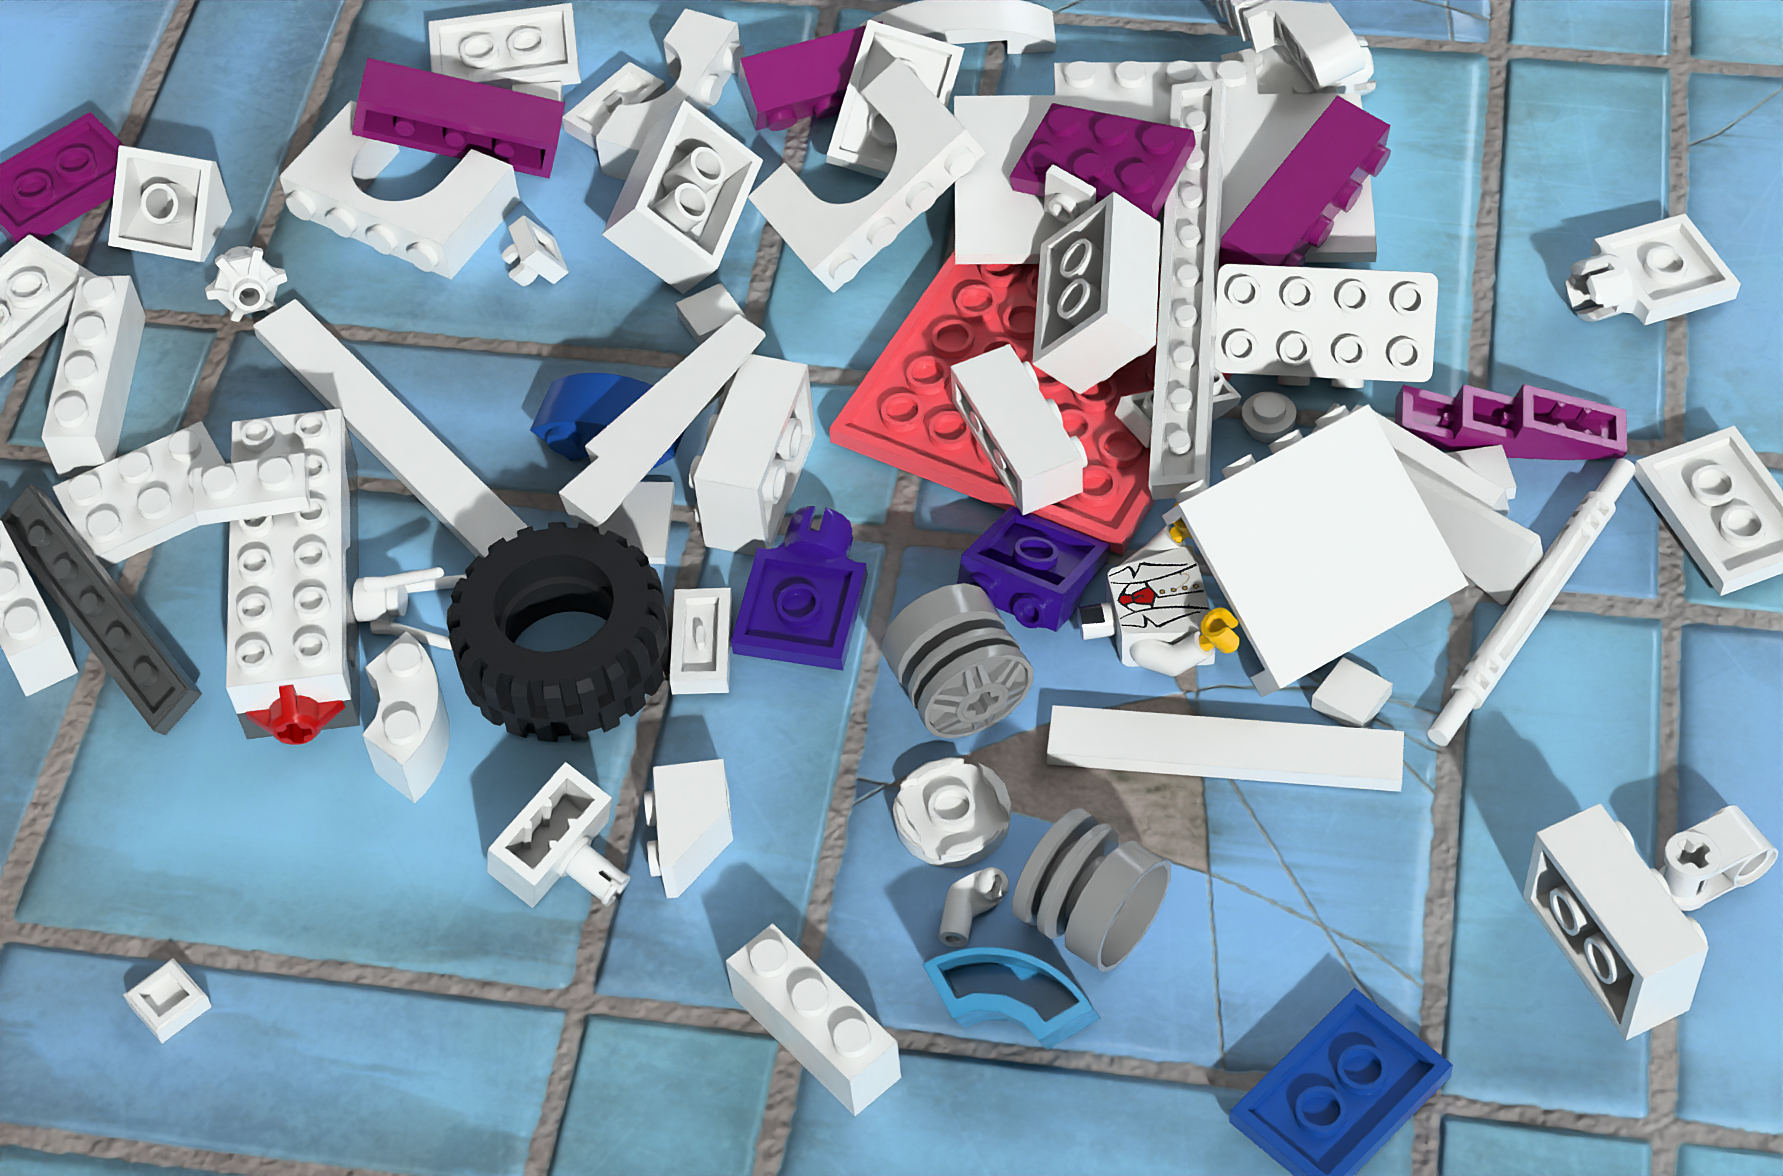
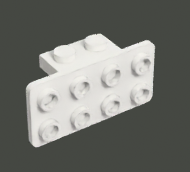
M1225 264L1218 272L1214 367L1221 373L1278 375L1277 383L1283 385H1310V377L1332 378L1331 386L1342 388H1364V380L1425 382L1431 378L1433 372L1438 279L1429 272Z

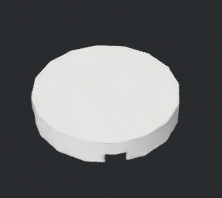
M948 757L926 762L907 775L894 801L893 818L899 840L913 856L934 866L957 868L978 863L998 849L1009 831L1011 802L1005 784L992 769L978 763V768L972 764H964V759Z

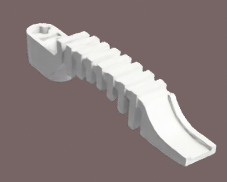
M1209 0L1212 6H1217V10L1222 18L1227 17L1231 28H1237L1243 42L1250 39L1251 46L1256 53L1273 45L1285 46L1317 90L1362 71L1366 67L1363 52L1354 33L1329 1L1315 3L1292 0Z

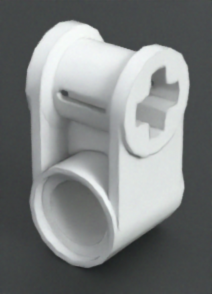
M1730 805L1717 811L1707 820L1672 836L1664 850V862L1666 865L1659 872L1666 880L1671 898L1680 910L1692 911L1701 908L1704 904L1737 887L1746 886L1759 879L1775 863L1778 857V850L1737 805Z

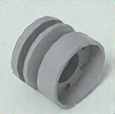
M966 583L947 585L921 595L899 612L888 625L882 639L883 656L899 683L908 690L909 700L919 711V717L924 726L934 736L952 739L970 736L992 727L1012 713L1024 700L1033 683L1032 665L1020 651L1017 641L1006 631L1005 622L989 596L978 586Z
M1081 808L1070 810L1054 823L1027 860L1015 888L1012 899V913L1030 927L1037 925V930L1049 939L1060 937L1065 933V948L1104 973L1114 969L1128 957L1154 921L1171 880V865L1167 860L1134 840L1124 842L1118 846V832L1106 823L1099 825V821L1093 815Z

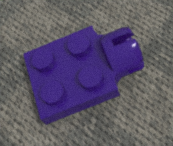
M807 506L799 508L790 517L784 541L777 548L765 549L757 547L731 639L733 654L836 670L844 669L868 577L866 563L848 559L854 537L850 521L844 515L825 507L818 531L811 528L816 507Z

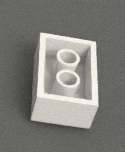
M683 100L650 127L602 235L684 294L718 269L763 160Z
M1112 192L1041 243L1032 364L1079 394H1082L1100 381L1108 379L1115 371L1136 357L1146 354L1151 347L1156 345L1161 223L1115 192Z
M750 354L740 365L737 373H734L725 383L724 405L720 414H713L707 428L706 448L702 456H695L689 472V486L695 489L697 497L695 521L701 523L706 547L755 556L757 547L772 548L816 436L807 364Z
M1601 803L1536 832L1523 898L1625 1041L1689 1011L1709 949L1706 936L1699 923L1690 916L1686 917L1671 898L1669 886L1662 874L1654 868L1649 869L1637 853L1633 838L1624 824L1619 821L1614 822Z

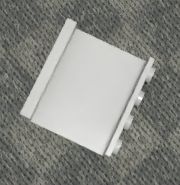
M1369 404L1351 414L1345 405L1327 413L1315 421L1319 430L1305 438L1302 437L1298 429L1268 445L1273 455L1256 463L1252 454L1241 458L1222 469L1221 472L1225 480L1210 488L1204 479L1186 487L1173 495L1178 505L1162 515L1167 526L1181 518L1183 519L1265 668L1263 671L1250 677L1261 697L1287 686L1469 585Z

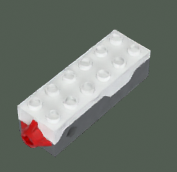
M341 408L232 422L231 463L305 453L309 465L310 510L230 521L226 689L246 739L273 736L282 743L300 745L313 740L321 730L360 725L359 621H357L354 615L352 602L354 584L359 578L358 463Z

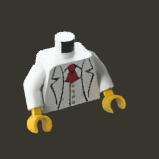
M1182 518L1173 523L1175 525L1173 528L1170 526L1164 527L1144 547L1119 566L1111 568L1106 573V603L1077 607L1078 624L1082 640L1114 635L1122 664L1127 667L1140 666L1171 677L1178 676L1196 665L1214 664L1215 647L1220 652L1227 654L1234 652L1239 645V637L1232 631V628L1238 625V620L1225 608L1219 607L1210 610L1193 545L1186 546L1184 541L1187 537L1191 539L1193 537Z

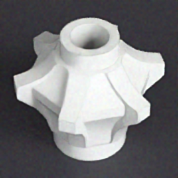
M238 246L228 250L224 255H219L215 259V264L219 267L216 279L205 288L208 300L218 299L230 310L229 317L232 321L240 322L242 316L247 313L265 310L271 314L278 309L273 300L278 285L287 282L285 269L270 266L262 258L263 249Z

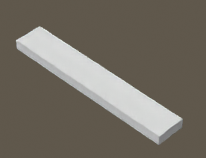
M1053 705L1047 748V765L1401 792L1404 731Z

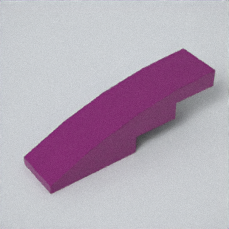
M1464 384L1455 397L1403 385L1396 396L1395 424L1438 449L1456 452L1502 445L1506 458L1545 460L1620 459L1627 453L1625 409L1526 384L1521 386L1515 397Z

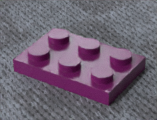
M1052 103L1009 178L1013 191L1045 197L1046 172L1051 165H1055L1096 188L1095 205L1112 192H1115L1156 219L1196 146L1194 130Z
M88 112L1 163L0 231L14 246L28 234L41 240L113 197L119 145H125L91 112Z

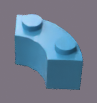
M974 947L952 951L922 964L950 1015L963 1028L985 1020L1010 1021L1029 1030L1048 1050L1101 1019L1084 994L1063 973L1050 964L1023 952L1000 947Z

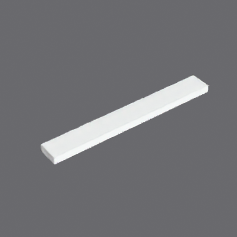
M296 299L253 325L256 337L329 410L341 408L346 427L476 557L479 555L485 558L489 554L488 547L501 538H504L506 542L518 537V530L528 527Z

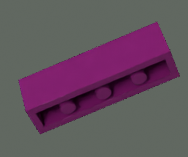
M367 58L357 99L352 135L463 159L473 149L513 165L514 171L550 179L558 146L565 102Z
M1337 95L1221 237L1219 268L1225 264L1303 267L1305 263L1304 255L1312 246L1320 248L1333 229V219L1340 210L1347 213L1354 206L1361 194L1362 183L1368 175L1376 177L1386 165L1391 150L1386 147L1391 125Z

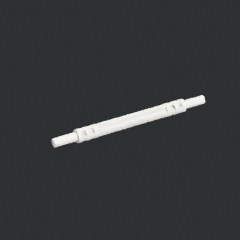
M1624 458L1617 459L1596 491L1588 492L1575 509L1570 519L1544 554V558L1533 570L1451 687V699L1427 732L1428 737L1435 744L1447 746L1471 710L1479 709L1483 705L1514 657L1615 513V501L1635 474V466L1632 462Z

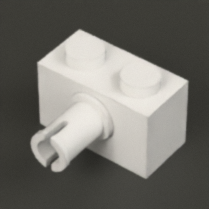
M565 762L488 848L487 873L532 908L535 907L560 877L563 878L567 875L601 900L604 906H610L616 900L615 892L620 895L631 877L626 872L623 873L592 849L590 845L592 840L609 822L612 798Z

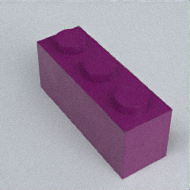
M867 25L740 58L739 80L755 130L769 128L771 131H780L795 125L798 119L813 115L823 119L839 114Z

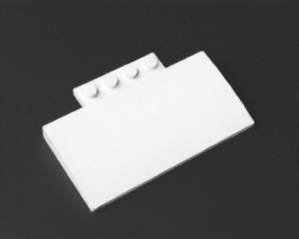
M1180 60L1174 62L1125 61L1088 63L1076 61L1072 63H1054V95L954 96V116L986 152L967 174L955 181V264H1040L1041 243L1067 226L1064 222L1044 212L1045 197L1013 191L1009 178L1052 103L1170 125L1172 85L1223 78L1226 90L1220 225L1221 244V237L1338 95L1362 109L1360 93L1258 94L1255 61L1188 62ZM1370 174L1362 183L1361 194L1354 206L1347 213L1340 210L1333 219L1334 226L1327 240L1320 248L1312 246L1304 255L1305 262H1376L1377 245ZM1165 203L1155 219L1161 223L1159 263L1162 262Z

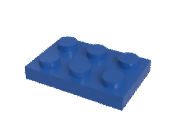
M1354 988L1230 1110L1229 1123L1293 1176H1354L1451 1077L1453 1064Z

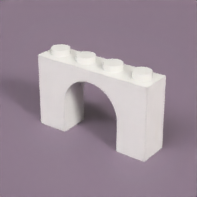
M899 57L861 91L865 98L891 125L897 141L894 164L885 180L873 192L850 203L833 204L820 200L808 185L784 162L748 196L749 200L809 270L833 293L844 283L852 280L869 260L881 249L890 245L907 225L919 214L928 210L944 191L957 179L967 174L974 164L986 154L968 130Z
M350 100L279 176L289 211L302 220H311L328 227L342 237H351L366 243L382 254H392L413 263L422 271H432L452 280L520 202L513 165L471 149L449 175L430 192L404 201H385L373 198L365 194V190L400 151L398 145L352 135L357 103Z

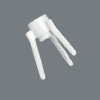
M441 567L384 577L358 578L353 588L352 602L354 615L359 622H370L371 634H391L400 637L407 631L420 643L452 650L447 636L398 624L393 621L396 616L405 615L408 605L407 593L454 588L460 578L467 579V576L463 574L443 577L444 570Z

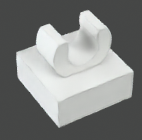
M524 215L508 227L514 244L507 247L501 256L504 261L514 267L508 273L512 280L523 287L533 282L539 274L552 284H555L569 273L555 237Z

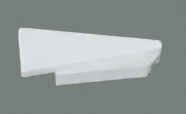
M737 313L585 445L591 464L559 491L570 521L575 528L578 527L579 523L596 527L610 517L688 425L724 393L727 380L734 373L736 374L740 365L765 338L766 335L763 330Z
M1334 403L1327 413L1341 406L1338 403ZM1356 405V407L1351 412L1349 411V413L1351 414L1364 406ZM1373 411L1460 570L1500 605L1509 604L1536 566L1544 558L1540 536L1506 518L1510 512L1506 489ZM1316 426L1311 434L1318 431L1319 428Z

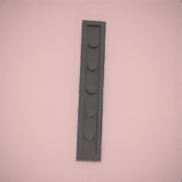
M29 484L0 518L18 554L151 729L160 734L167 735L199 699L202 692L44 490Z

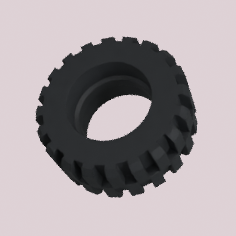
M565 522L548 523L547 529L534 531L533 526L518 530V537L507 542L504 538L499 539L488 547L489 554L485 558L478 555L465 569L467 579L460 578L451 594L452 604L447 609L446 624L450 634L449 641L465 693L472 705L480 707L482 716L492 724L501 726L505 723L507 732L527 738L529 732L535 733L538 741L557 742L558 736L571 735L572 741L589 738L588 732L602 728L605 733L619 726V718L626 713L630 717L634 716L646 705L645 694L653 696L658 691L664 681L663 672L669 667L671 660L670 641L672 636L662 585L656 569L649 565L648 557L638 547L634 545L628 547L626 538L609 530L602 535L599 533L597 526L579 523L577 528H567ZM585 612L606 620L604 626L594 636L569 649L542 652L526 649L515 644L517 638L530 625L556 613Z

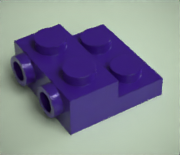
M1010 506L961 555L957 584L966 583L980 587L989 596L997 609L1014 615L1016 620L1024 627L1047 628L1057 632L1074 614L1077 607H1080L1084 587L1106 565L1110 544L1031 513L1022 515L1018 508Z

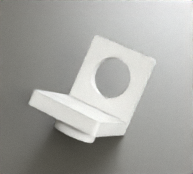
M1051 165L1046 172L1044 212L1068 225L1095 205L1096 188L1061 168Z

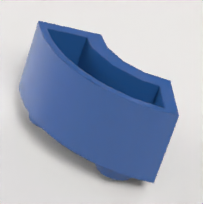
M579 373L559 378L551 382L530 431L545 441L554 452L565 456L570 461L589 457L585 445L651 389L653 385L630 377L608 373ZM685 430L650 470L674 458Z

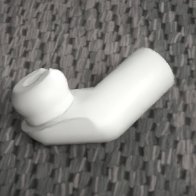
M989 867L976 871L950 886L946 894L938 935L939 940L943 944L950 947H963L967 945L972 919L995 907L1002 901L1003 896L1007 894L1009 881L1003 871L998 868Z

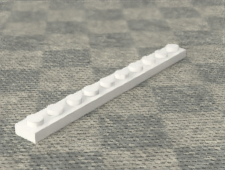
M1223 78L1174 84L1171 91L1170 125L1194 130L1196 146L1165 201L1148 485L1153 500L1174 498L1173 495L1202 479L1205 480L1209 487L1226 90Z

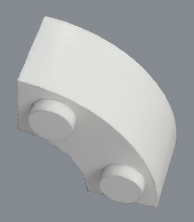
M406 631L365 667L378 710L375 719L362 736L375 773L413 803H416L433 784L443 766L449 747L450 722L432 661L422 645Z

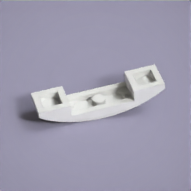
M922 0L896 7L869 19L875 22L883 21L885 25L949 44L1006 40L1008 55L1056 51L1052 10L1023 0ZM868 20L860 24V27L867 25Z

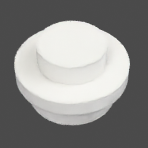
M1270 391L1260 392L1252 395L1245 401L1242 407V422L1254 439L1272 443L1287 435L1294 427L1296 408L1294 403L1283 394Z

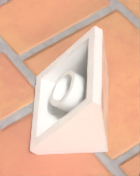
M119 145L108 246L204 262L232 213L216 161Z

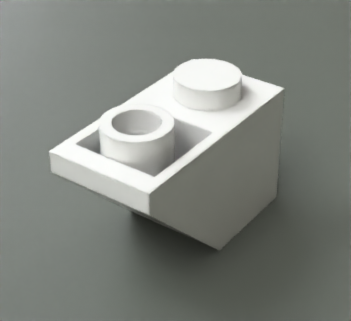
M723 759L653 767L654 790L644 791V804L648 827L657 826L658 840L647 841L648 860L651 877L662 876L667 898L679 897L733 841L730 795Z

